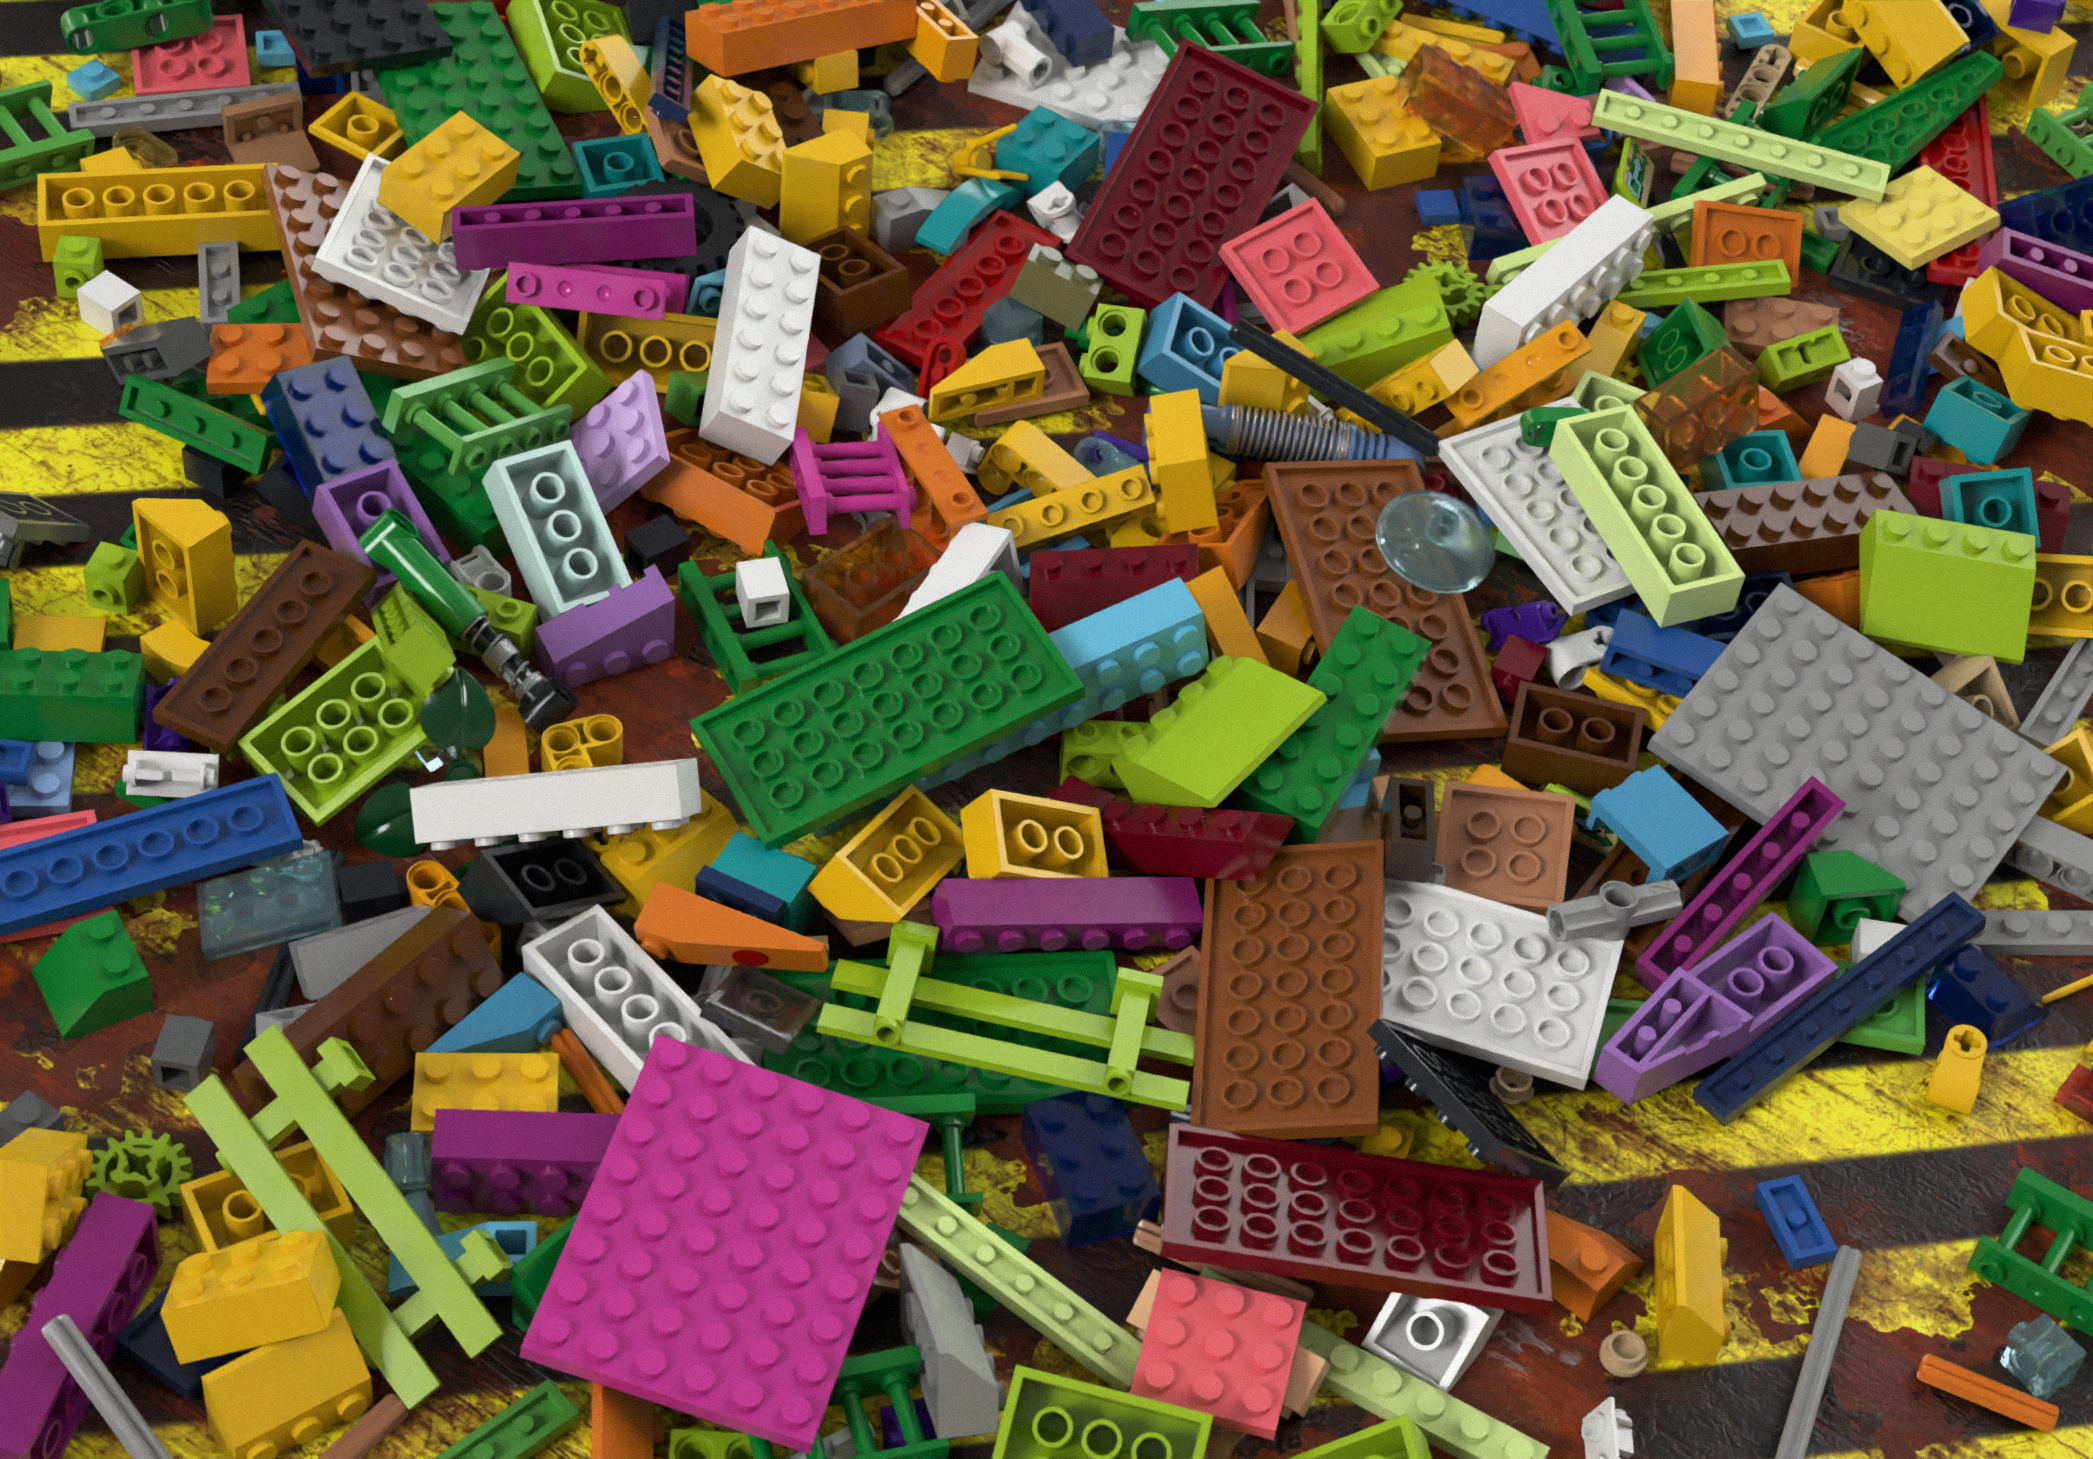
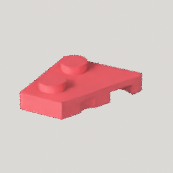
M1517 81L1512 82L1507 89L1527 145L1576 136L1579 137L1581 142L1596 140L1601 134L1599 127L1591 125L1594 113L1588 100Z

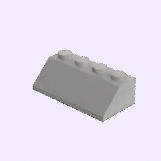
M900 1244L899 1328L905 1345L916 1344L921 1358L918 1382L938 1439L998 1432V1412L1004 1411L1006 1405L1005 1388L1002 1380L995 1381V1364L992 1353L984 1352L983 1329L980 1324L974 1325V1309L971 1298H964L957 1279L912 1244Z

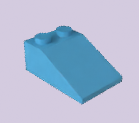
M1178 291L1151 311L1135 372L1167 392L1173 393L1198 388L1200 401L1217 405L1224 361L1246 348L1228 337L1232 325Z

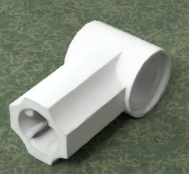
M1009 21L983 34L979 39L981 54L988 63L998 65L1003 62L1034 86L1042 83L1047 74L1052 70L1053 60L1028 42L1024 29L1015 21Z

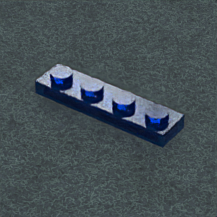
M1938 300L1903 310L1879 409L1886 419L1901 413L1904 415L1910 414L1916 409L1921 408L1931 364L1925 358L1937 343L1944 309Z

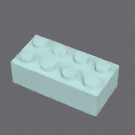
M571 440L493 462L482 479V483L534 604L537 605V611L543 624L581 603H584L587 608L610 596L607 589L618 583L622 589L632 584V580Z

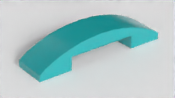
M974 177L958 186L935 208L917 232L915 241L949 256L967 242L969 229L995 209L999 208L1007 212L1023 199L1024 192L998 180Z

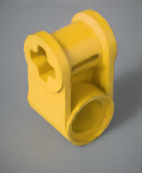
M1965 1024L1956 1025L1950 1029L1946 1036L1943 1050L1940 1052L1932 1071L1924 1101L1970 1115L1981 1082L1980 1073L1987 1049V1040L1979 1029Z

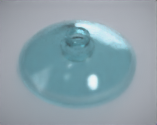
M1424 489L1406 491L1389 500L1378 517L1376 540L1384 559L1401 577L1420 588L1446 594L1465 592L1478 586L1487 577L1493 566L1495 543L1487 524L1474 509L1452 495Z

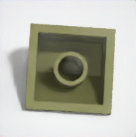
M1035 243L1008 296L1078 332L1104 280L1098 277L1092 268L1082 264L1076 265L1063 258L1056 249Z

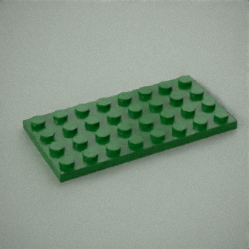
M476 0L464 3L438 2L436 4H426L452 42V56L371 69L389 108L396 117V123L403 132L408 148H411L461 110L521 153L515 186L494 202L583 196V182L578 168L492 1Z
M1001 569L689 720V723L699 744L767 852L776 848L780 849L1085 698L1086 694L1080 679Z
M1113 950L934 957L931 974L920 973V976L1114 1019L1118 1018V1015L1109 1013L1117 979ZM887 959L847 960L889 970L891 967L886 965ZM838 960L828 961L829 965L825 972L752 968V981L755 987L754 998L758 999L759 997L763 1069L851 1098L974 1093L975 1115L1139 1107L1138 1102L817 1033V1024L824 1003L877 1014L881 999L831 988V981ZM911 1005L907 1021L1108 1064L1111 1050L1106 1047ZM790 1009L794 1013L799 1012L800 1014L795 1016V1020H792L790 1015H784L783 1013L790 1012ZM766 1034L776 1036L781 1042L769 1039Z

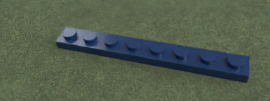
M663 12L656 23L648 105L652 107L651 111L660 119L667 122H672L674 119L683 124L690 112L693 59L686 55L685 24Z
M1953 891L1694 1087L1693 1100L1722 1126L1726 1127L1981 932L1986 926L1987 917Z

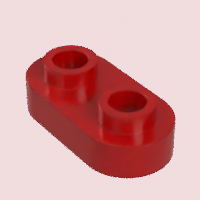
M942 334L929 342L924 354L917 390L918 397L930 402L931 388L965 364L966 348L961 341L950 335Z

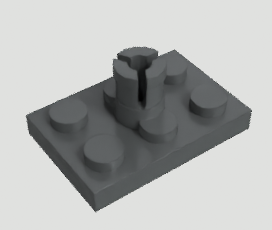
M0 491V565L4 567L8 565L10 568L18 569L22 553L28 542L42 545L44 540H48L62 546H67L68 542H87L92 526L27 492Z

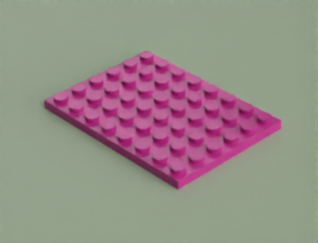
M657 1034L522 1343L520 1357L810 1454L928 1134L930 1123Z

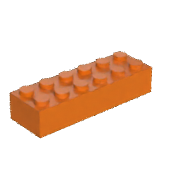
M732 0V3L722 5L705 3L700 5L697 10L685 12L686 55L722 77H729L849 50L917 37V0Z

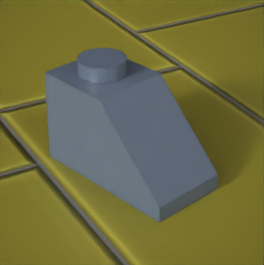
M861 332L825 357L826 380L829 384L835 366L873 373L880 390L876 405L879 404L890 387H895L916 396L913 372Z

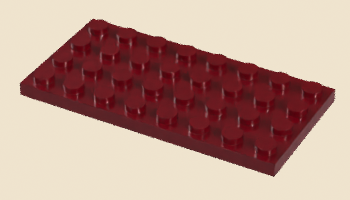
M1184 37L1062 257L1076 265L1082 264L1092 268L1097 273V276L1104 280V285L1153 309L1179 291L1211 312L1232 273L1218 254L1221 245L1256 227L1315 116L1320 103Z
M1169 1123L1166 1137L1160 1257L1176 1259L1181 1262L1224 1266L1233 1270L1243 1269L1269 1273L1279 1277L1289 1276L1321 1281L1326 1284L1361 1287L1376 1292L1387 1291L1418 1296L1423 1299L1459 1302L1475 1307L1485 1306L1511 1310L1520 1314L1530 1313L1549 1316L1553 1300L1542 1180Z

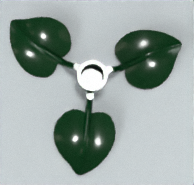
M457 667L445 683L429 693L420 712L422 731L433 744L439 747L455 745L457 754L451 758L445 773V780L441 782L482 778V761L478 756L464 749V746L475 749L486 746L492 739L496 728L495 710L486 691L470 673L461 667ZM405 783L385 785L376 790L366 800L358 813L354 826V840L359 846L389 857L402 858L418 853L427 845V843H415L410 789L412 787ZM558 830L557 836H551L546 838L548 839L562 836L561 831ZM514 834L515 839L502 841L503 843L501 844H521L526 842H519L518 834Z

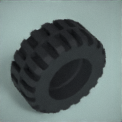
M669 178L668 182H659L658 179L649 180L646 182V185L639 186V184L628 187L625 194L620 192L614 198L693 193L697 255L684 256L682 258H645L640 261L630 259L613 260L598 264L690 274L689 301L697 277L727 268L729 251L746 231L744 227L745 222L741 213L736 210V206L727 197L722 199L720 192L711 187L708 189L702 188L701 183L691 180L689 183L680 182V179Z

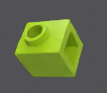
M60 235L52 261L57 297L78 299L77 289L104 272L100 238Z
M101 541L83 569L88 606L128 616L143 592L138 551Z

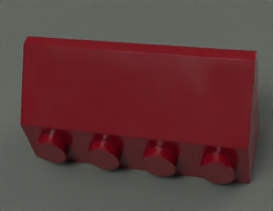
M1913 455L1900 491L1914 506L1920 516L1943 520L1939 482L1950 475L1988 472L1990 470ZM2032 479L2041 545L2040 548L2035 549V553L2060 554L2069 517L2070 486Z
M1198 543L1030 552L1031 611L1046 633L1049 634L1177 577H1180L1186 583L1200 575Z
M1109 801L1100 813L1108 869L1247 882L1259 881L1295 824L1293 817L1286 815L1123 801Z

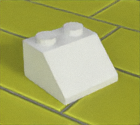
M1391 1292L1361 1346L1382 1360L1448 1394L1480 1354L1502 1317L1504 1310L1485 1306L1475 1307L1465 1303L1439 1299H1423L1418 1296Z

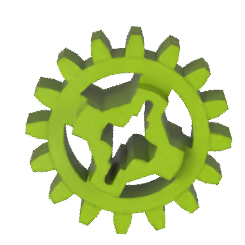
M1436 259L1432 260L1429 267L1420 262L1418 263L1417 270L1409 269L1407 278L1403 280V283L1434 273L1451 329H1454L1455 322L1467 326L1469 318L1476 320L1479 310H1482L1485 298V294H1483L1484 283H1476L1478 278L1476 273L1467 275L1465 273L1466 266L1464 265L1456 269L1453 267L1452 261L1449 260L1445 265H1439Z
M146 1129L142 1138H135L133 1132L127 1130L125 1132V1141L119 1143L116 1139L110 1137L107 1139V1152L98 1149L93 1151L94 1164H92L89 1178L85 1182L88 1199L93 1201L98 1191L106 1192L154 1206L156 1215L160 1214L167 1220L172 1218V1205L182 1207L179 1185L193 1181L191 1157H186L185 1147L182 1143L172 1146L170 1134L165 1133L156 1140L153 1139L151 1129Z

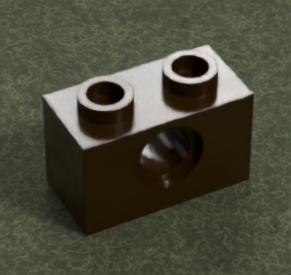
M1390 776L1380 808V839L1385 841L1384 870L1386 879L1419 883L1426 882L1436 851L1434 781Z

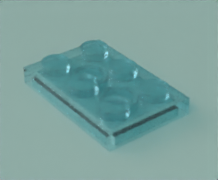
M330 850L196 884L201 943L207 961L343 927L335 864Z

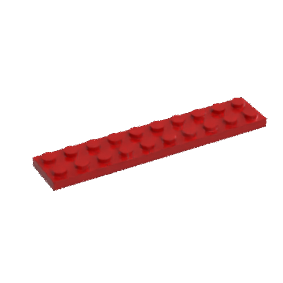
M1950 61L1946 66H1948V65H1950V64H1952V63H1954V62H1956V61ZM1984 92L1916 154L1917 168L1927 165L1999 213L1987 104ZM2000 225L1998 228L1926 263L1927 281L1937 282L1942 285L1964 286L1968 277L1977 279L1979 277L1980 250L2001 230Z

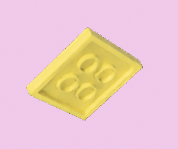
M1927 165L1887 183L1881 203L1858 197L1838 208V220L1911 271L1998 228L2000 225L1999 213Z

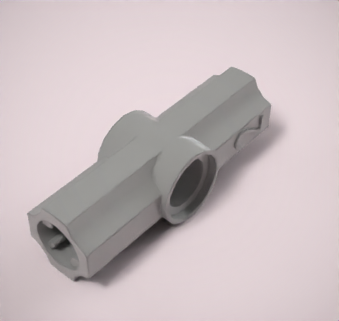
M1672 879L1634 887L1621 881H1609L1600 887L1598 895L1549 905L1546 918L1549 925V933L1556 943L1594 935L1610 941H1619L1626 938L1631 927L1678 917L1681 914L1683 904L1680 898V889Z

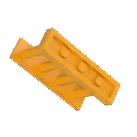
M1568 318L1475 375L1453 395L1442 400L1456 418L1433 432L1443 440L1523 413L1533 407H1540L1570 397L1578 383L1565 368L1592 352L1593 346Z

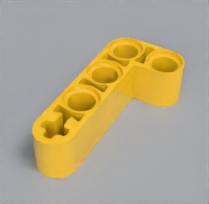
M612 34L585 41L579 49L582 67L626 135L648 133L658 160V155L643 110L648 106L650 77L622 36Z
M1023 420L1016 421L991 446L977 470V478L985 490L995 495H1003L1017 482L1023 488L1027 487L1035 498L1097 478L1034 425ZM1127 520L1082 534L1081 536L1098 549L1110 548L1112 536Z
M597 714L555 724L548 727L541 736L542 772L620 765L623 759V727L619 719L612 715ZM602 826V831L579 838L600 862L601 855L621 842V833L608 834L607 826Z

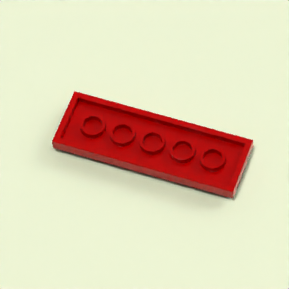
M998 208L967 239V242L960 246L911 295L913 309L898 315L894 320L886 321L874 333L873 342L884 351L921 369L927 345L938 335H950L961 341L967 349L1014 300L1008 295L1034 244L1052 247L1061 252L1063 238Z

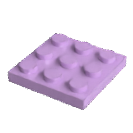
M642 369L628 380L622 382L601 403L593 406L589 413L569 429L565 438L560 441L571 440L603 516H606L671 463L653 376Z

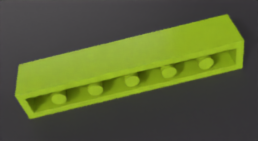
M398 581L369 612L384 655L426 692L432 684L438 688L448 680L455 670L452 664L457 659L439 621L404 584Z

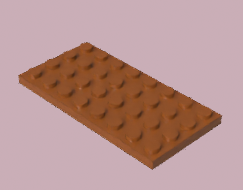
M265 163L261 179L311 361L416 382L468 367L457 333L442 331L434 323L418 316L403 314L395 306L378 299H369L360 294L358 290L342 283L330 282L319 273L311 270L315 257L353 182L337 179L327 173L314 174L300 171L290 165L278 166Z
M1415 458L1265 463L1261 476L1320 657L1322 658L1355 604L1432 642L1422 673L1379 743L1503 737L1509 726Z
M1384 839L1280 846L1258 882L1206 878L1190 1126L1279 1140L1380 1135L1382 1059L1373 1050L1377 1043L1366 1031L1378 1018L1383 1020L1386 888Z

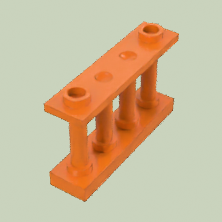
M916 403L879 414V421L897 447L896 453L908 487L915 488L917 511L916 513H910V529H904V531L930 570L932 565L937 563L944 554L951 539L957 536L964 525L988 519L989 512ZM891 510V511L893 512V514L895 515V517L897 518V520H898L896 511H895V510Z

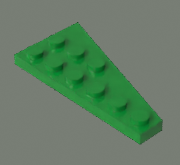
M1979 49L1802 140V142L1810 143L1817 136L1822 139L1820 147L1891 165L1888 175L1889 179L2004 75L2003 63Z

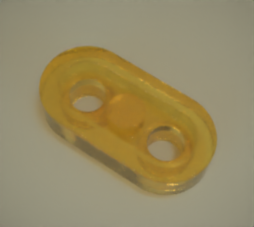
M126 127L118 130L112 137L113 149L124 146L133 160L138 159L143 169L179 167L177 151L143 128Z

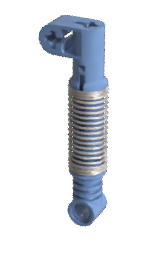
M1150 400L1147 408V413H1151ZM1226 403L1221 407L1201 404L1208 446L1215 447L1218 453H1228V455L1232 454L1233 456L1236 454L1237 457L1242 453L1244 458L1249 455L1251 459L1256 456L1258 460L1263 457L1265 461L1271 459L1272 462L1276 460L1278 462L1415 458L1420 475L1425 474L1426 456L1390 434L1387 439H1385L1384 433H1379L1375 437V432L1369 431L1368 435L1365 436V430H1360L1354 423H1346L1345 421L1343 423L1342 421L1336 423L1334 419L1330 426L1328 418L1323 424L1321 417L1317 422H1315L1314 416L1308 421L1307 415L1301 420L1300 414L1294 419L1293 413L1287 418L1286 412H1283L1282 417H1280L1278 410L1275 412V415H1273L1271 409L1266 414L1264 408L1258 413L1257 407L1251 412L1250 406L1244 411L1243 404L1239 406L1234 403ZM1144 422L1141 446L1147 448V433Z

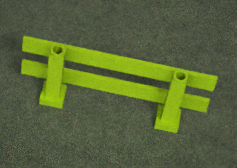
M906 920L893 923L886 965L891 966L890 970L838 959L831 981V988L880 998V1004L877 1014L824 1003L817 1024V1033L1184 1112L1190 1082L1135 1070L1138 1055L1193 1066L1196 1036L1145 1025V1021L1151 1023L1155 1021L1164 976L1119 967L1109 1012L1110 1014L1118 1015V1018L1114 1019L921 977L920 973L931 974L940 929ZM913 1005L1106 1047L1111 1050L1108 1064L907 1021L910 1007Z
M272 1024L244 1047L243 1050L278 1096L275 1100L249 1120L217 1075L212 1074L187 1094L183 1101L218 1147L219 1151L215 1155L219 1163L231 1175L235 1176L237 1174L282 1236L294 1230L310 1232L324 1229L342 1279L334 1308L340 1307L344 1313L352 1333L360 1342L357 1346L364 1362L372 1369L378 1367L408 1410H413L443 1385L413 1342L442 1319L469 1357L475 1359L505 1333L474 1291L486 1281L504 1283L511 1277V1267L514 1264L490 1232L474 1229L459 1241L466 1252L452 1262L332 1100L346 1088L361 1092L376 1080L347 1041L331 1036L317 1048L323 1060L310 1070L279 1027ZM298 1127H301L420 1290L392 1313L389 1312L272 1152L275 1146Z

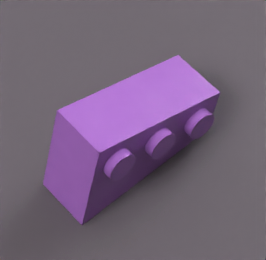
M655 564L643 570L646 575L645 577L622 589L618 583L607 589L610 596L587 608L584 603H581L535 628L536 659L546 677L552 676L568 688L578 687L587 682L611 675H618L627 670L651 663H658L664 659L674 657L675 598Z
M1678 966L1602 1048L1592 1080L1630 1106L1741 1050L1754 1016Z

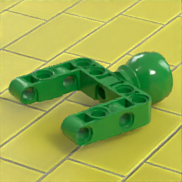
M104 0L103 2L67 10L61 17L60 26L68 49L73 54L87 56L202 34L212 29L214 17L210 0ZM162 14L158 18L150 19L152 15ZM80 29H86V31L81 34H75V32Z

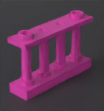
M509 261L506 302L662 321L664 320V312L686 314L690 274L588 262L566 263L560 266H553L550 264L539 265Z
M877 422V441L817 445L815 441H809L805 426L795 427L794 439L789 445V466L810 535L827 534V519L833 518L834 514L895 510L901 529H910V513H916L917 511L915 488L908 487L896 453L897 447L881 422ZM871 457H877V458H873V459H857V460H842V461H826V462H821V461H823V460H839V459H855V458H871ZM881 474H883V476L827 479V478H834V477H850V476H865V475H881ZM889 492V494L832 497L834 495Z

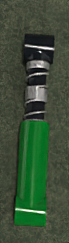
M390 507L386 508L359 538V544L362 549L378 564L388 568L456 641L469 640L471 650L479 651L483 655L482 661L493 673H496L498 678H504L509 683L510 691L515 692L517 699H520L518 712L532 729L542 735L548 727L563 723L580 705L574 693L558 679L552 676L544 678L539 671L533 672L528 666L529 661L524 662L519 657L520 651L518 648H515L509 639H502L504 633L498 635L489 625L491 620L486 621L489 611L419 538L420 533L414 524L399 511Z

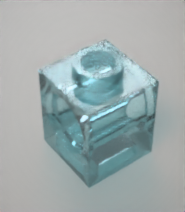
M2043 1313L2030 1324L2023 1320L2012 1328L2005 1338L2008 1346L2000 1363L2037 1398L2046 1400L2075 1377L2087 1352L2047 1314Z

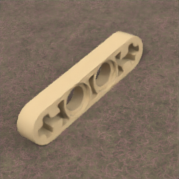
M1768 44L1760 49L1724 111L1723 121L1729 119L1744 98L1758 101L1753 102L1757 104L1753 120L1757 121L1761 108L1767 102L1770 103L1787 74L1792 57L1787 48L1777 44ZM1755 78L1765 79L1769 82H1761Z

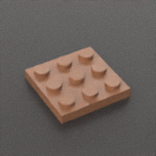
M1445 781L1434 863L1442 864L1446 867V880L1443 886L1546 916L1549 905L1564 902L1576 796Z

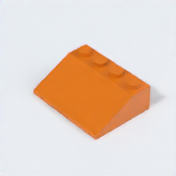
M688 426L665 433L671 463L637 489L640 491V496L655 503H662L672 508L673 513L677 517L698 522L707 527L706 531L709 534L735 542L740 545L741 551L754 557L764 556V540L772 539L778 550H781L807 525L789 466L777 460L772 466H769L698 436L700 426Z

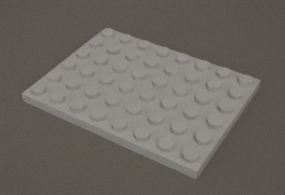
M1781 582L1653 735L1647 746L1648 750L1763 826L1813 775L1847 804L1838 824L1810 853L1821 850L1829 852L1849 850L1902 879L1906 889L1895 914L1910 924L1953 891L1970 904L2068 770V767Z

